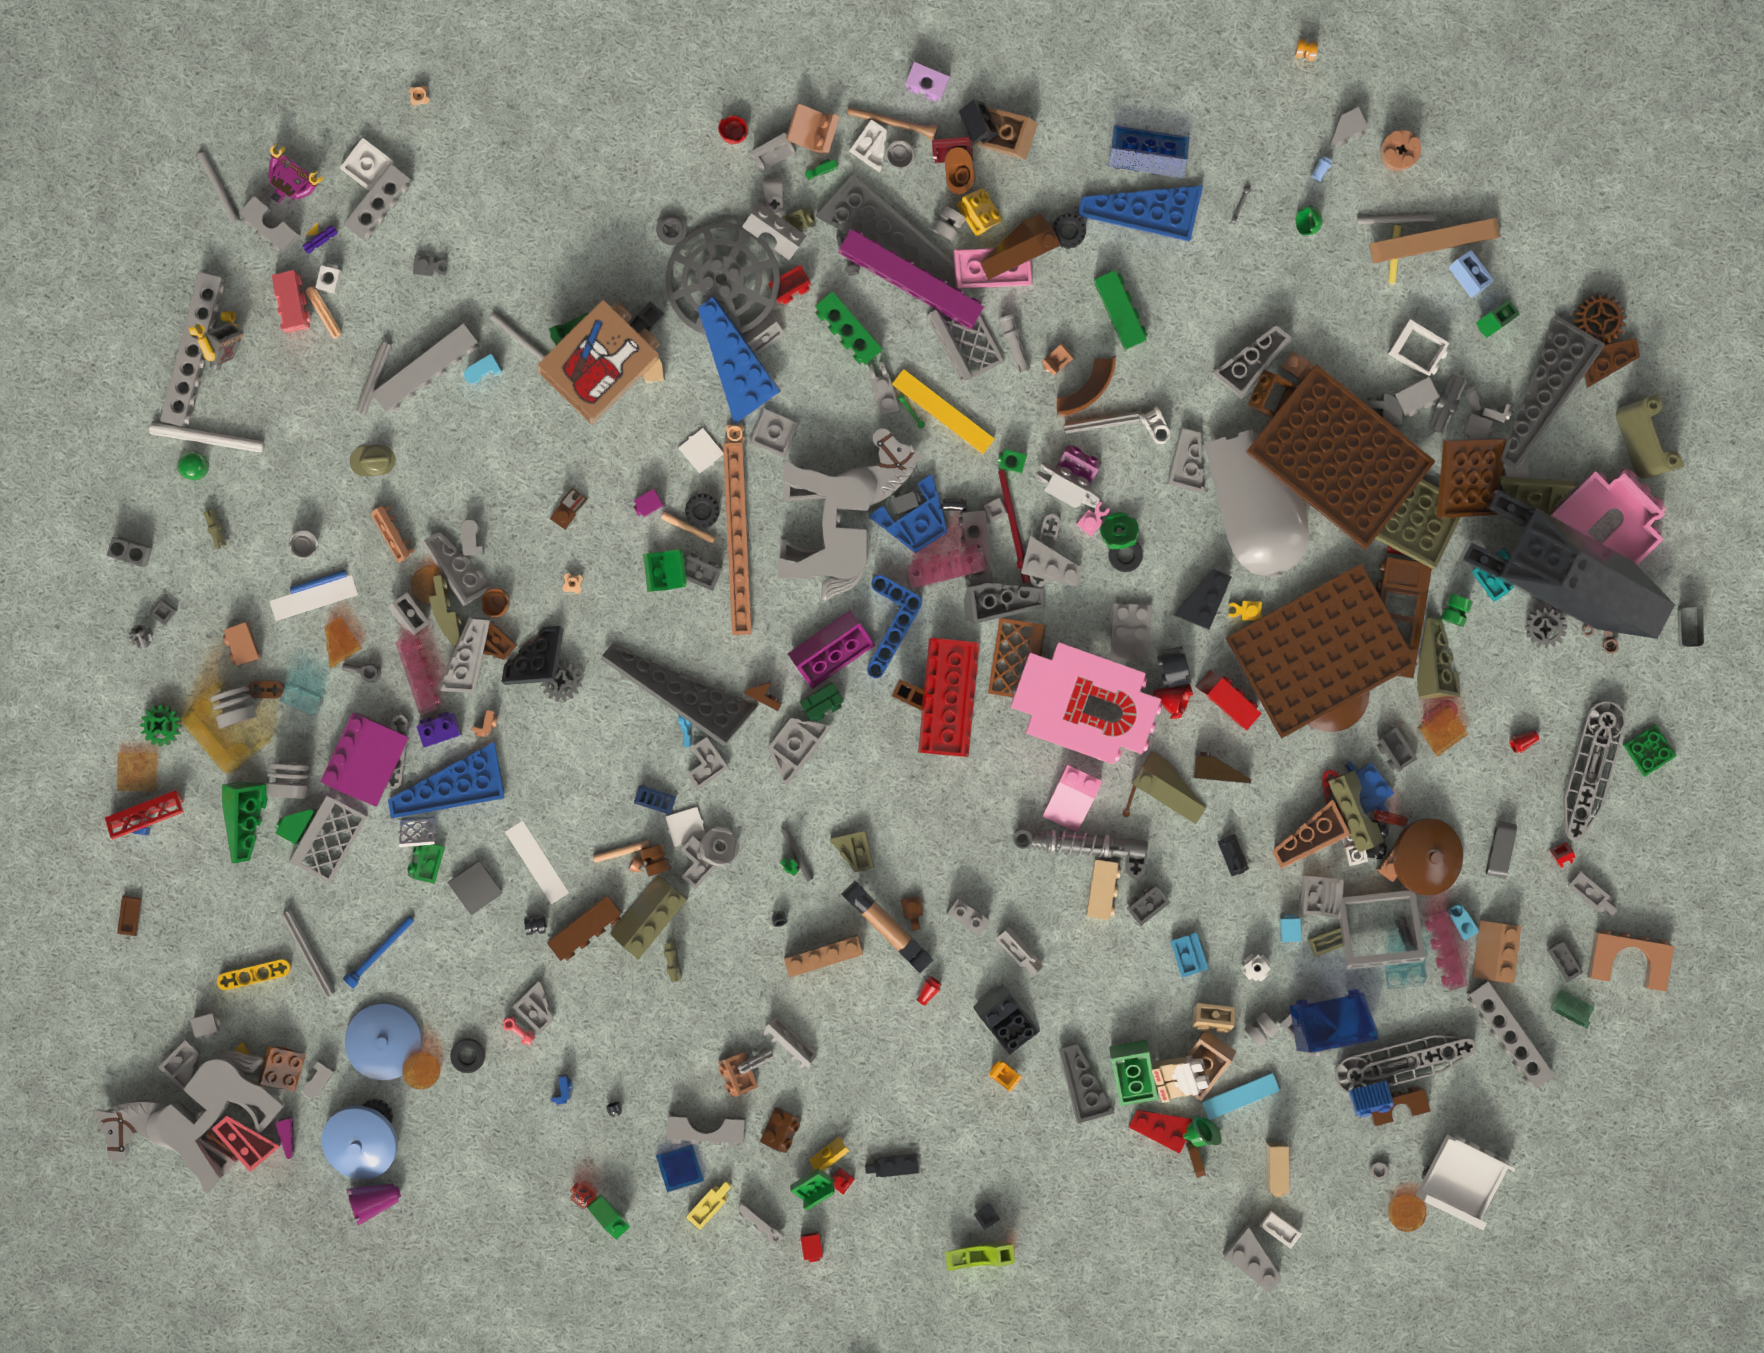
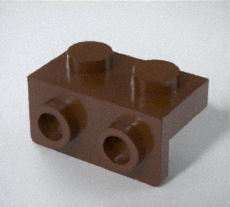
M775 1107L760 1142L776 1151L787 1153L792 1146L795 1133L800 1128L802 1118L792 1115L779 1107Z

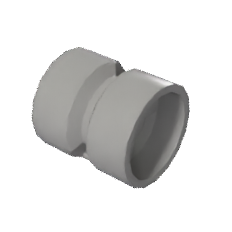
M945 206L940 214L941 219L936 220L931 230L942 238L953 242L957 235V228L962 227L966 218L952 208ZM947 219L953 222L952 226L946 223Z
M1265 1012L1256 1018V1023L1251 1022L1244 1028L1259 1048L1268 1041V1037H1274L1280 1032Z

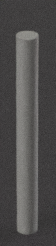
M205 152L199 153L198 157L232 223H236L239 221V218Z
M1434 214L1357 217V225L1434 222Z
M494 313L490 317L539 360L547 356L498 314Z

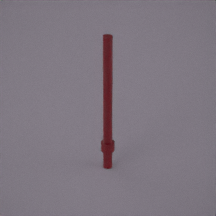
M1002 470L998 471L1017 555L1018 561L1016 564L1021 573L1024 551L1006 471ZM1021 573L1023 584L1029 583V575Z

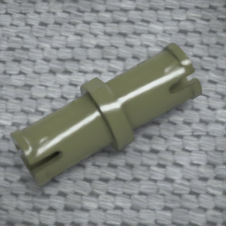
M215 509L203 512L208 525L207 530L212 537L215 549L227 546L222 533L223 528L219 524Z

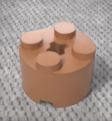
M1406 130L1392 132L1385 138L1380 147V157L1384 165L1393 171L1400 172L1409 169L1417 162L1421 154L1420 140L1413 133ZM1399 147H1402V151H1404L1401 155L1398 154L1399 150L1397 149Z

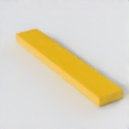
M903 369L892 383L895 388L980 453L984 454L994 441L992 436Z

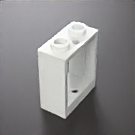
M1410 319L1406 322L1388 354L1423 376L1429 377L1431 374L1434 376L1439 368L1438 361L1440 358L1444 359L1450 349L1447 348L1449 342ZM1412 330L1440 346L1427 369L1399 353Z

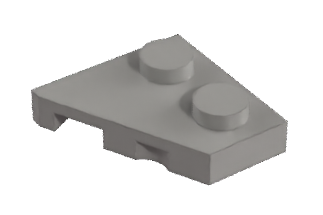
M540 981L513 1006L539 1034L554 1021Z

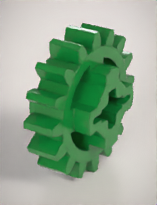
M159 705V708L152 706V711L146 710L147 716L141 717L144 720V723L140 724L141 727H144L141 734H147L145 740H151V745H156L157 742L158 746H163L164 743L171 745L170 740L177 741L175 735H181L178 728L183 727V725L178 724V721L182 718L176 717L177 711L171 712V706L166 708L164 705ZM158 713H165V714H167V715H166V716H163V717L161 718V717H160L159 715H157V714H158ZM159 722H163V729H159V727L161 726ZM162 734L165 738L161 739L156 736Z

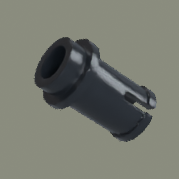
M963 498L961 500L944 499L943 511H960V513H963V511H967V500H963Z

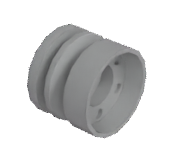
M248 686L228 688L219 691L209 698L210 703L216 701L220 703L213 706L212 710L222 709L223 712L215 717L218 729L230 727L258 717L254 705L245 706L244 702L251 699V695L244 697L241 695L249 691Z
M295 761L268 763V768L276 769V772H268L267 776L276 778V782L267 783L266 796L307 798V785L300 784L299 779L308 778V775L300 774V770L308 771L309 765Z

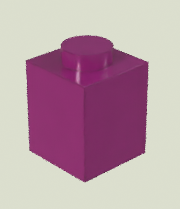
M654 489L635 499L636 505L633 506L637 515H642L644 518L664 507Z

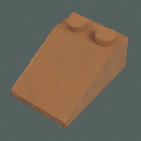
M987 107L999 135L993 137L985 144L979 141L975 145L1026 160L1038 123L1026 116Z
M1209 1031L1202 1032L1186 1055H1192L1193 1059H1203L1205 1068L1204 1071L1198 1072V1076L1207 1075L1210 1080L1209 1087L1201 1089L1199 1094L1193 1095L1200 1101L1216 1083L1236 1054V1050Z

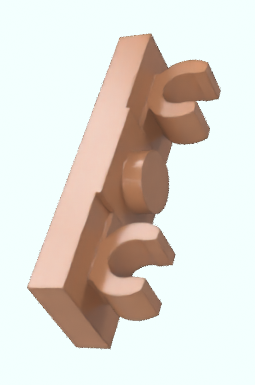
M380 506L370 514L399 564L406 560L415 549H406L405 545L410 542L409 539L402 542L399 529L391 522L396 518V515H387V511L391 509V506L385 508Z

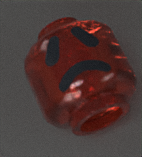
M582 1181L580 1184L576 1182L570 1190L572 1192L570 1200L581 1209H586V1206L597 1197L598 1190L587 1181Z

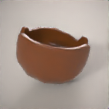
M502 588L487 590L481 599L482 611L489 617L502 616L509 610L510 598L508 593Z

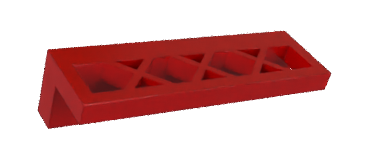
M175 790L104 817L110 838L112 840L183 813L184 810L181 803L184 801L182 795ZM175 805H177L178 808L173 811L166 810L167 808H170ZM159 812L157 817H148L149 815ZM141 819L139 824H130L133 821ZM123 826L121 831L114 833L113 829Z

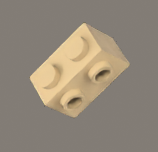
M1197 1003L1193 1008L1192 1027L1197 1028L1199 1031H1209L1211 1029L1216 1030L1217 1033H1228L1235 1025L1236 1007Z

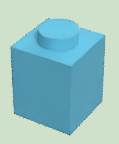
M1284 914V918H1279L1280 941L1301 942V918L1296 917L1295 914Z

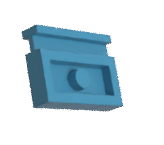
M1197 932L1170 940L1182 978L1208 970Z

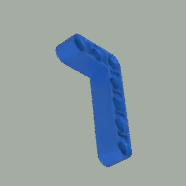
M882 575L872 579L871 585L873 590L900 605L901 608L867 667V672L872 678H879L884 674L922 605V600L918 595ZM877 579H883L886 583L885 587L881 590L874 586ZM894 588H899L902 591L901 598L894 599L891 596V591ZM910 598L918 599L919 605L917 608H910L908 606ZM906 614L909 616L910 621L907 625L899 623L898 618L900 615ZM890 632H899L900 639L897 642H892L889 639ZM885 647L891 651V655L887 659L882 658L879 654L880 650ZM878 664L881 667L879 675L871 674L870 668L872 665Z

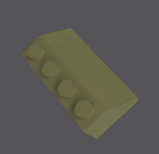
M658 875L610 935L629 953L639 959L688 898Z

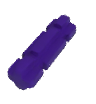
M330 225L326 228L325 232H320L310 242L304 243L302 245L306 253L310 254L315 250V247H320L330 240V237L336 236L338 234L337 230L333 225Z

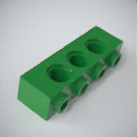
M833 291L815 306L817 310L815 314L821 321L825 319L828 322L829 326L827 328L834 336L838 334L841 337L840 343L846 350L850 348L854 352L852 357L859 365L863 363L866 366L883 351ZM831 311H838L840 318L838 320H831L829 317ZM850 325L853 328V332L850 335L843 334V326ZM859 339L863 340L866 344L860 350L854 346L855 341Z

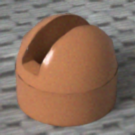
M634 856L628 869L636 873L641 872L640 865L645 866L643 860Z

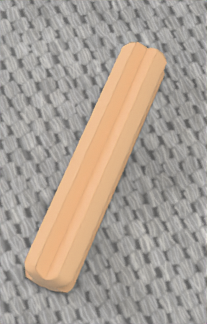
M314 286L307 288L305 292L333 338L339 337L342 332Z

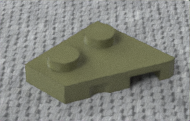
M866 830L829 839L854 872L875 868Z

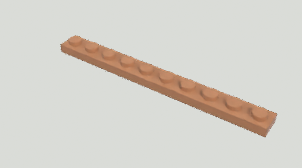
M723 443L732 635H747L752 633L743 443Z

